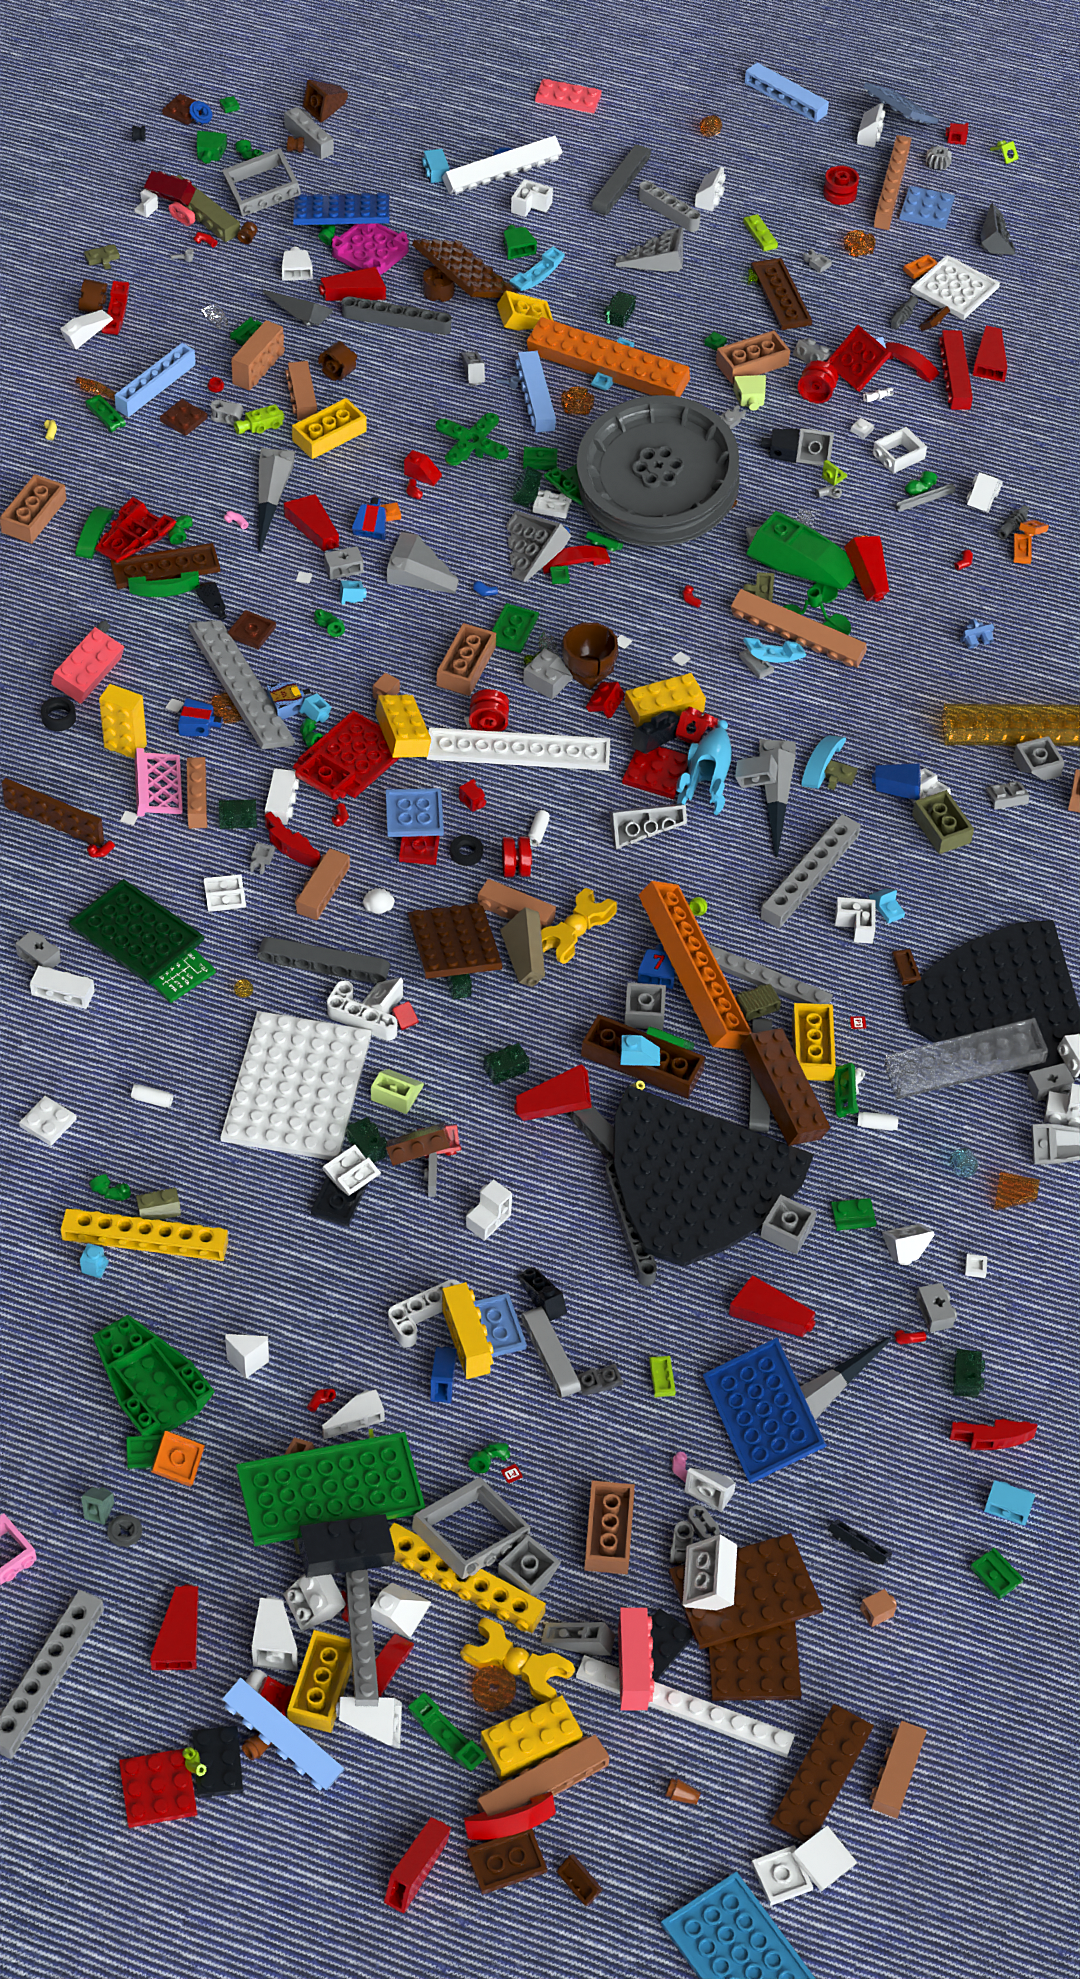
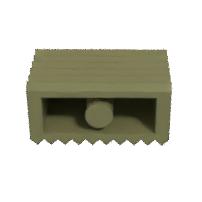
M770 983L768 985H759L751 991H742L736 996V1001L746 1021L780 1010L781 1000Z
M175 1187L173 1189L169 1188V1190L153 1191V1193L149 1192L148 1194L136 1196L138 1214L143 1219L161 1220L181 1216L180 1201Z

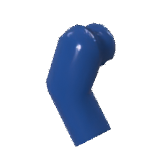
M475 581L473 584V589L483 597L498 595L497 586L488 587L481 581Z

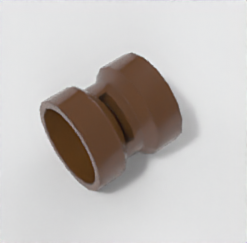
M288 136L287 151L293 152L295 149V151L303 153L304 137L295 139L293 136Z
M245 222L237 234L238 240L243 244H250L258 232L257 226L252 222Z

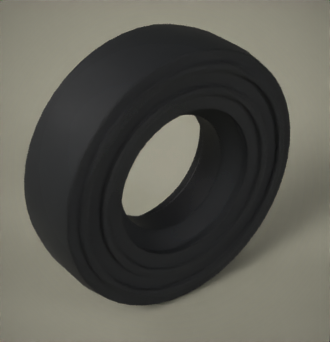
M461 835L451 842L450 856L459 865L471 866L481 860L483 845L474 836ZM463 846H469L474 851L472 854L465 855L460 853L459 849Z

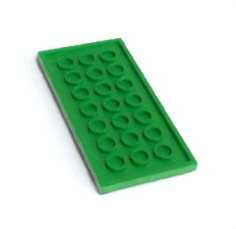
M405 1432L236 1464V1472L254 1547L295 1539L298 1537L299 1527L302 1525L386 1514L387 1520L414 1515L426 1508Z

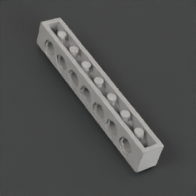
M843 814L837 820L834 819L830 829L822 833L820 840L812 845L808 854L805 853L798 866L795 865L790 875L783 878L779 888H775L770 898L763 901L760 907V918L780 929L858 838L861 824Z
M79 1590L75 1596L73 1595L70 1598L67 1610L56 1621L54 1631L48 1633L44 1641V1647L41 1651L38 1650L36 1652L32 1666L24 1671L20 1685L12 1690L9 1697L10 1701L6 1707H2L0 1710L1 1755L11 1760L103 1613V1600L82 1590ZM77 1615L83 1616L81 1619H74ZM66 1633L72 1634L67 1638L62 1637ZM53 1652H60L57 1656H51ZM43 1670L49 1671V1672H48L47 1674H45V1675H40V1674H39V1673H40L41 1671H43ZM30 1689H37L33 1694L27 1693ZM18 1708H25L21 1713L15 1712ZM6 1727H13V1730L9 1732L3 1731Z

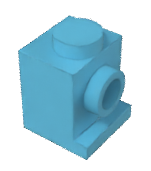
M341 580L339 592L341 604H345V601L350 603L363 602V598H366V588L363 587L362 581Z
M314 694L305 698L299 712L301 714L305 713L316 722L324 723L329 718V712L332 707L319 694Z
M90 1243L87 1244L80 1258L82 1273L98 1278L102 1277L109 1262L106 1256H104L103 1247Z

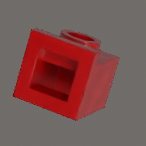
M950 123V127H946L945 136L948 137V143L966 145L969 123Z
M472 779L459 787V800L472 812L486 805L485 793L480 787L476 786V780Z

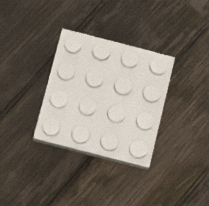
M947 255L911 287V292L940 308L948 306L950 309L949 313L964 320L999 288L1000 282Z

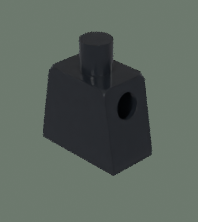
M773 429L771 438L761 437L760 447L770 448V457L773 459L796 463L799 429Z

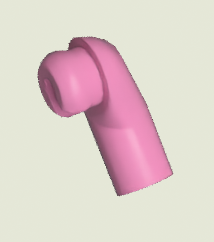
M228 511L224 515V519L228 523L234 520L242 529H246L249 525L241 514Z
M678 1452L672 1459V1471L686 1483L687 1470L685 1467L687 1455L684 1452Z

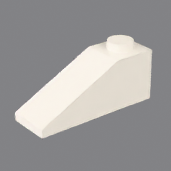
M103 310L73 318L60 330L65 341L77 350L113 319Z
M377 1390L364 1391L356 1395L323 1424V1439L383 1422L384 1408Z

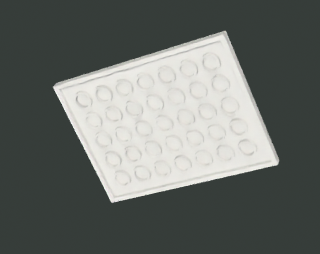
M257 1011L222 1130L221 1141L326 1160H333L339 1156L372 1036V1030Z

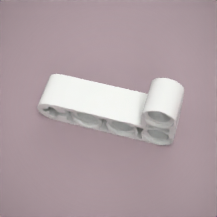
M349 981L337 983L327 1000V1014L330 1019L350 1027L372 1030V1035L384 1040L395 1039L397 1036V1019L394 1016L353 1001V985Z
M448 1280L390 1307L388 1325L401 1346L412 1347L417 1341L416 1324L441 1313L442 1288L461 1284L459 1281Z

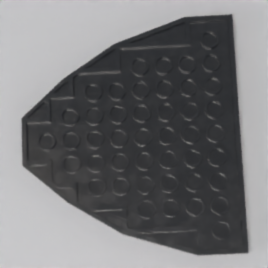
M1054 920L1016 923L966 942L930 967L921 976V980L916 981L903 994V1003L910 1030L953 1053L998 1070L1029 1075V1072L1065 1063L1057 1050L1058 1045L1064 1036L1080 1034V1008Z
M630 1085L627 1086L614 1116L613 1170L626 1215L645 1253L682 1267L723 1252L762 1229V1224L779 1196L783 1195L792 1199L802 1188L814 1154L788 1146L783 1142Z

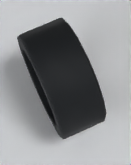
M53 697L45 701L41 707V718L44 726L53 731H64L72 727L76 721V710L73 702L64 697ZM54 710L69 712L67 716L58 719L48 716Z

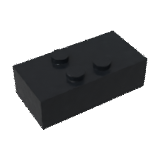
M386 1514L302 1525L299 1527L297 1542L306 1578L392 1566L395 1548Z

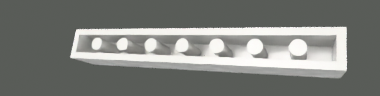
M552 136L447 171L442 176L448 193H455L456 195L462 193L464 189L472 190L479 184L487 185L491 180L496 179V181H499L506 175L513 176L518 171L523 170L525 172L533 166L540 167L545 162H555L563 152L556 136Z

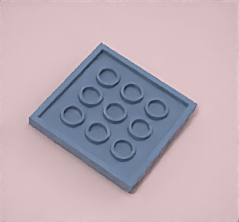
M868 82L863 87L868 90L867 94L872 97L876 96L880 102L890 105V108L894 111H900L902 116L907 119L911 118L914 121L918 120L928 125L931 123L937 125L939 118L894 90Z

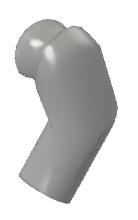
M827 486L816 490L818 498L828 496L837 499L842 494L841 489L835 486Z

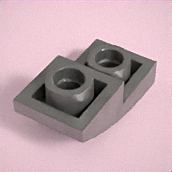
M616 1364L598 1371L593 1368L577 1375L583 1395L603 1392L624 1384Z

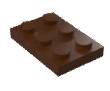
M532 1828L466 1849V1854L481 1895L545 1874L548 1870Z

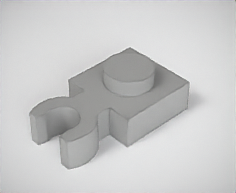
M809 249V255L803 253V259L809 262V265L821 273L831 267L832 261L821 253L816 255L812 249Z
M739 405L735 406L733 411L728 409L720 415L730 429L738 425L741 419L746 416V410L739 412Z
M256 843L251 856V872L257 867L260 868V874L265 872V864L270 865L275 853L274 846Z

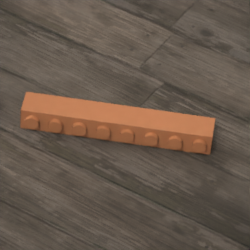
M896 136L876 210L874 228L890 229L910 152L911 137Z
M739 590L731 605L732 614L736 618H744L752 625H760L768 632L780 634L784 639L788 640L790 638L801 646L806 645L816 653L822 652L832 660L838 659L848 667L854 666L858 668L867 651L866 643L745 590Z

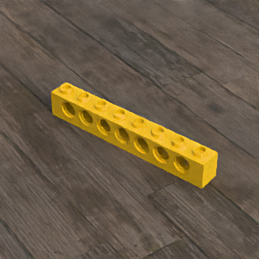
M66 1209L61 1226L62 1240L216 1261H224L228 1245V1230L220 1227L210 1228L201 1225H187L180 1222H164L159 1219L149 1220L141 1217H126L120 1214L111 1215L98 1211L88 1212L80 1209Z
M393 1523L390 1533L395 1548L393 1560L401 1563L405 1569L416 1571L424 1579L438 1583L444 1590H451L457 1593L461 1599L465 1601L470 1600L477 1604L480 1609L496 1614L502 1621L513 1623L523 1632L527 1631L531 1634L534 1632L545 1614V1602L483 1569H480L473 1576L469 1575L465 1578V1581H458L457 1579L460 1577L417 1534L396 1523ZM403 1547L409 1548L408 1551H402L400 1549ZM422 1557H425V1558H427L428 1560H427V1561H421V1560H419V1559L422 1558ZM441 1567H444V1568H446L447 1570H446V1571H439L438 1569L441 1568ZM484 1588L485 1591L479 1592L476 1589ZM502 1598L504 1601L497 1602L495 1599ZM521 1608L524 1611L516 1612L514 1609Z

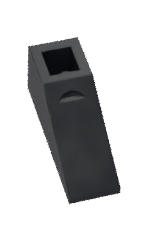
M535 1267L526 1269L517 1275L518 1280L535 1306H541L544 1309L549 1321L567 1314L563 1293Z

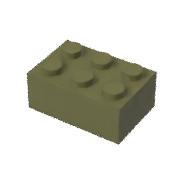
M947 790L914 802L912 816L938 854L971 843L974 828Z

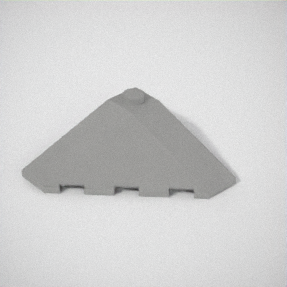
M683 227L666 230L660 238L655 236L647 240L643 247L636 246L629 250L630 253L626 256H618L616 266L663 272L679 271L683 266Z
M515 511L507 523V530L511 531L508 543L509 547L513 550V553L510 554V562L515 568V571L512 572V577L522 582L529 580L563 550L572 535L559 523Z
M401 532L388 563L387 583L456 594L459 583L457 576L449 571L446 564L438 559L435 552L422 541L418 534Z

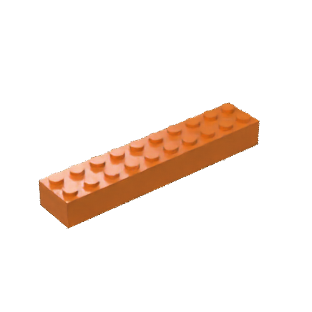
M540 317L527 339L528 351H538L541 358L596 376L597 372L612 377L614 383L652 396L667 395L680 397L690 381V368L688 366L544 317Z
M651 881L638 896L649 916V920L656 930L664 951L671 961L672 967L678 975L686 996L689 998L693 1010L701 1022L709 1043L712 1047L740 1050V1046L752 1031L679 885Z

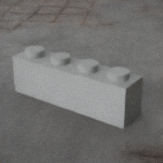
M298 107L284 112L285 128L296 138L304 137V145L322 160L334 154L333 138L314 122L309 113Z
M682 803L609 811L611 832L616 850L639 840L655 836L658 833L687 824L686 805Z

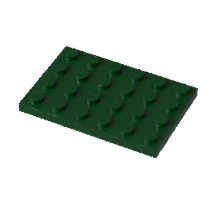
M122 879L68 922L71 929L148 985L153 983L204 941V935L125 879Z

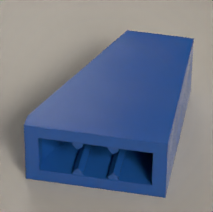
M920 763L876 765L875 773H872V784H876V791L919 800L921 787Z
M447 1346L436 1347L431 1376V1402L452 1403L457 1349Z

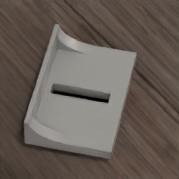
M1019 781L986 787V792L993 802L994 810L1029 804V793Z

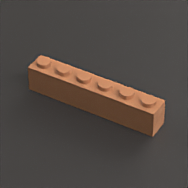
M596 1735L583 1737L577 1742V1745L571 1748H563L558 1752L557 1756L551 1759L545 1758L537 1767L531 1770L529 1768L525 1769L519 1774V1777L513 1780H505L499 1785V1788L482 1793L477 1800V1809L480 1813L486 1811L487 1816H492L531 1804L530 1798L549 1792H552L553 1796L607 1767L610 1756Z

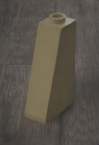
M525 907L500 931L519 983L534 987L545 977L539 912Z

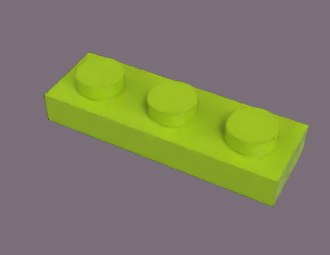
M758 214L744 217V225L763 252L778 248V242Z

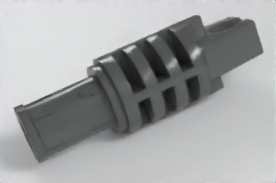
M910 296L907 302L901 304L891 317L892 329L897 330L912 315L913 308L919 301L916 296Z
M1024 504L1019 510L1015 509L1004 521V526L998 530L999 538L1006 539L1011 532H1015L1020 527V524L1028 519L1027 514L1030 507Z

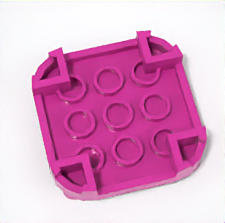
M380 223L355 224L340 237L335 235L332 239V257L355 270L376 266L380 275L389 270L409 252L407 234L404 231L398 234Z

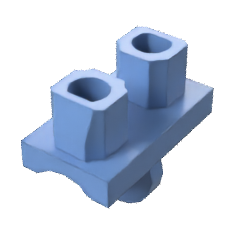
M975 618L970 619L969 625L965 626L966 631L959 638L961 643L965 642L969 649L978 646V638L982 639L983 645L990 644L994 640L992 634L994 625L983 626V622H977Z

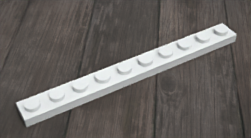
M584 1655L576 1678L620 1695L619 1668ZM654 1682L653 1701L649 1702L648 1706L787 1758L795 1734Z

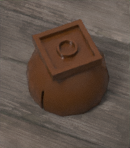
M580 623L571 627L566 632L562 640L563 661L572 674L573 679L591 690L614 672L613 665L616 663L619 655L618 639L609 627L599 623Z

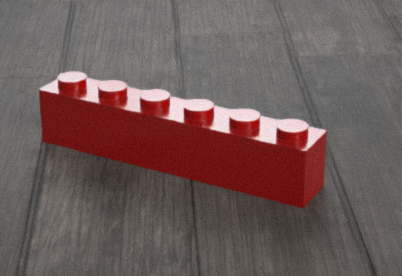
M942 330V335L938 338V347H941L940 358H943L942 369H944L943 378L946 380L945 391L948 392L947 403H950L951 410H971L973 395L962 330Z

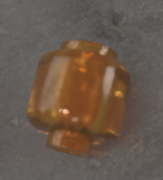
M716 115L704 117L700 122V131L706 137L715 136L722 130V121Z

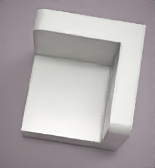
M144 189L141 192V203L134 209L135 213L146 218L158 208L157 195Z

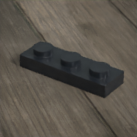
M839 1519L832 1522L828 1528V1531L833 1533L832 1536L835 1539L847 1542L854 1551L863 1552L876 1564L884 1565L893 1554Z

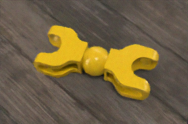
M584 888L576 896V907L573 909V914L569 915L564 923L560 922L556 926L545 927L541 930L543 952L550 948H557V961L566 964L575 955L574 945L578 942L577 937L582 936L587 929L590 930L595 925L608 923L617 912L616 901L608 898L601 903H594V891Z
M482 1618L478 1623L480 1634L488 1639V1642L480 1647L466 1644L460 1651L462 1659L477 1669L498 1667L503 1670L505 1667L511 1675H521L522 1680L528 1683L533 1698L542 1703L557 1698L556 1690L546 1683L550 1677L559 1676L568 1679L575 1671L574 1665L569 1660L556 1653H548L543 1656L532 1653L530 1656L524 1648H513V1642L505 1637L502 1625L488 1618Z

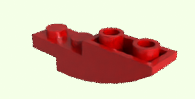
M272 812L265 814V827L269 830L270 842L289 858L306 866L317 868L320 864L321 855L316 848L314 849L310 845L309 840L299 832L292 834L289 828L286 829L281 819Z
M995 1419L993 1426L967 1424L962 1421L952 1422L949 1440L970 1442V1450L1005 1449L1033 1439L1037 1430V1424L1028 1421L1015 1422L1008 1419Z

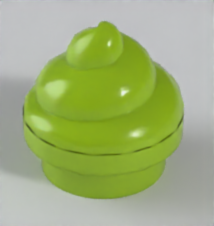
M695 897L690 901L689 907L693 915L701 916L706 913L707 902L702 897Z

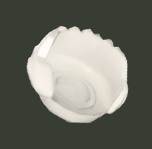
M380 888L368 891L363 900L366 910L377 914L384 913L387 910L390 911L395 902L390 892Z

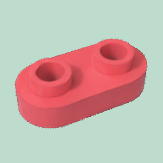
M176 201L169 205L170 214L184 225L190 226L195 222L193 211Z

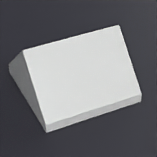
M397 978L378 982L361 1004L390 1014L403 997V980Z
M226 1334L227 1360L245 1378L269 1362L268 1336Z

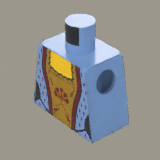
M296 682L267 685V696L277 710V716H280L282 720L300 713L299 711L305 698L312 696L309 688L300 691Z

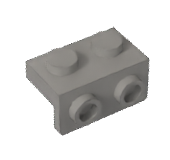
M812 338L798 340L793 352L794 356L807 363L815 360H828L833 354L829 351L828 347L816 344V341Z

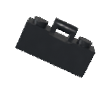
M664 711L652 717L650 722L643 723V725L634 729L631 746L646 754L676 738L680 716L672 711Z

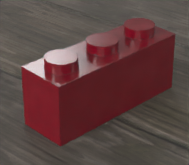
M151 171L144 185V189L156 194L157 197L173 202L176 201L186 206H189L196 191V188L188 179L183 178L181 180L175 175L168 176L162 171Z

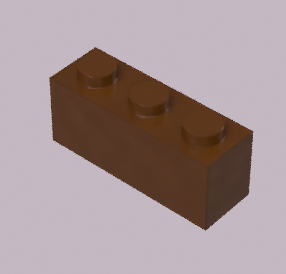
M443 1122L387 1140L386 1149L394 1166L449 1148L451 1140Z

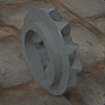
M121 1515L110 1522L107 1534L111 1543L117 1545L118 1548L120 1546L128 1548L132 1544L136 1545L137 1541L142 1538V1525L134 1516ZM120 1527L124 1530L129 1529L130 1536L121 1535Z

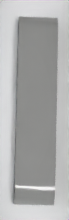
M643 181L639 184L638 199L690 232L699 230L701 214L697 210L649 181Z
M540 1306L521 1313L523 1325L558 1396L563 1398L580 1392L581 1386L577 1375L544 1309Z

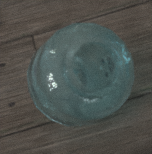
M957 1149L949 1158L951 1168L959 1177H970L978 1169V1160L970 1149Z

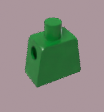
M197 131L198 159L202 160L205 164H209L211 161H220L227 148V134Z
M509 225L503 235V244L508 260L536 254L537 241L526 227L516 228L514 225Z

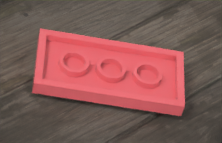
M543 79L536 94L535 102L595 113L602 90Z

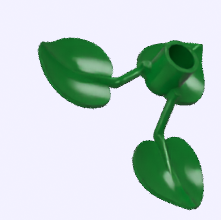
M816 582L807 591L808 599L805 600L802 611L799 606L794 604L783 606L800 615L805 613L808 605L813 608L820 606L826 620L823 625L846 635L851 633V624L845 616L834 614L829 619L823 606V602L830 603L837 598V588Z

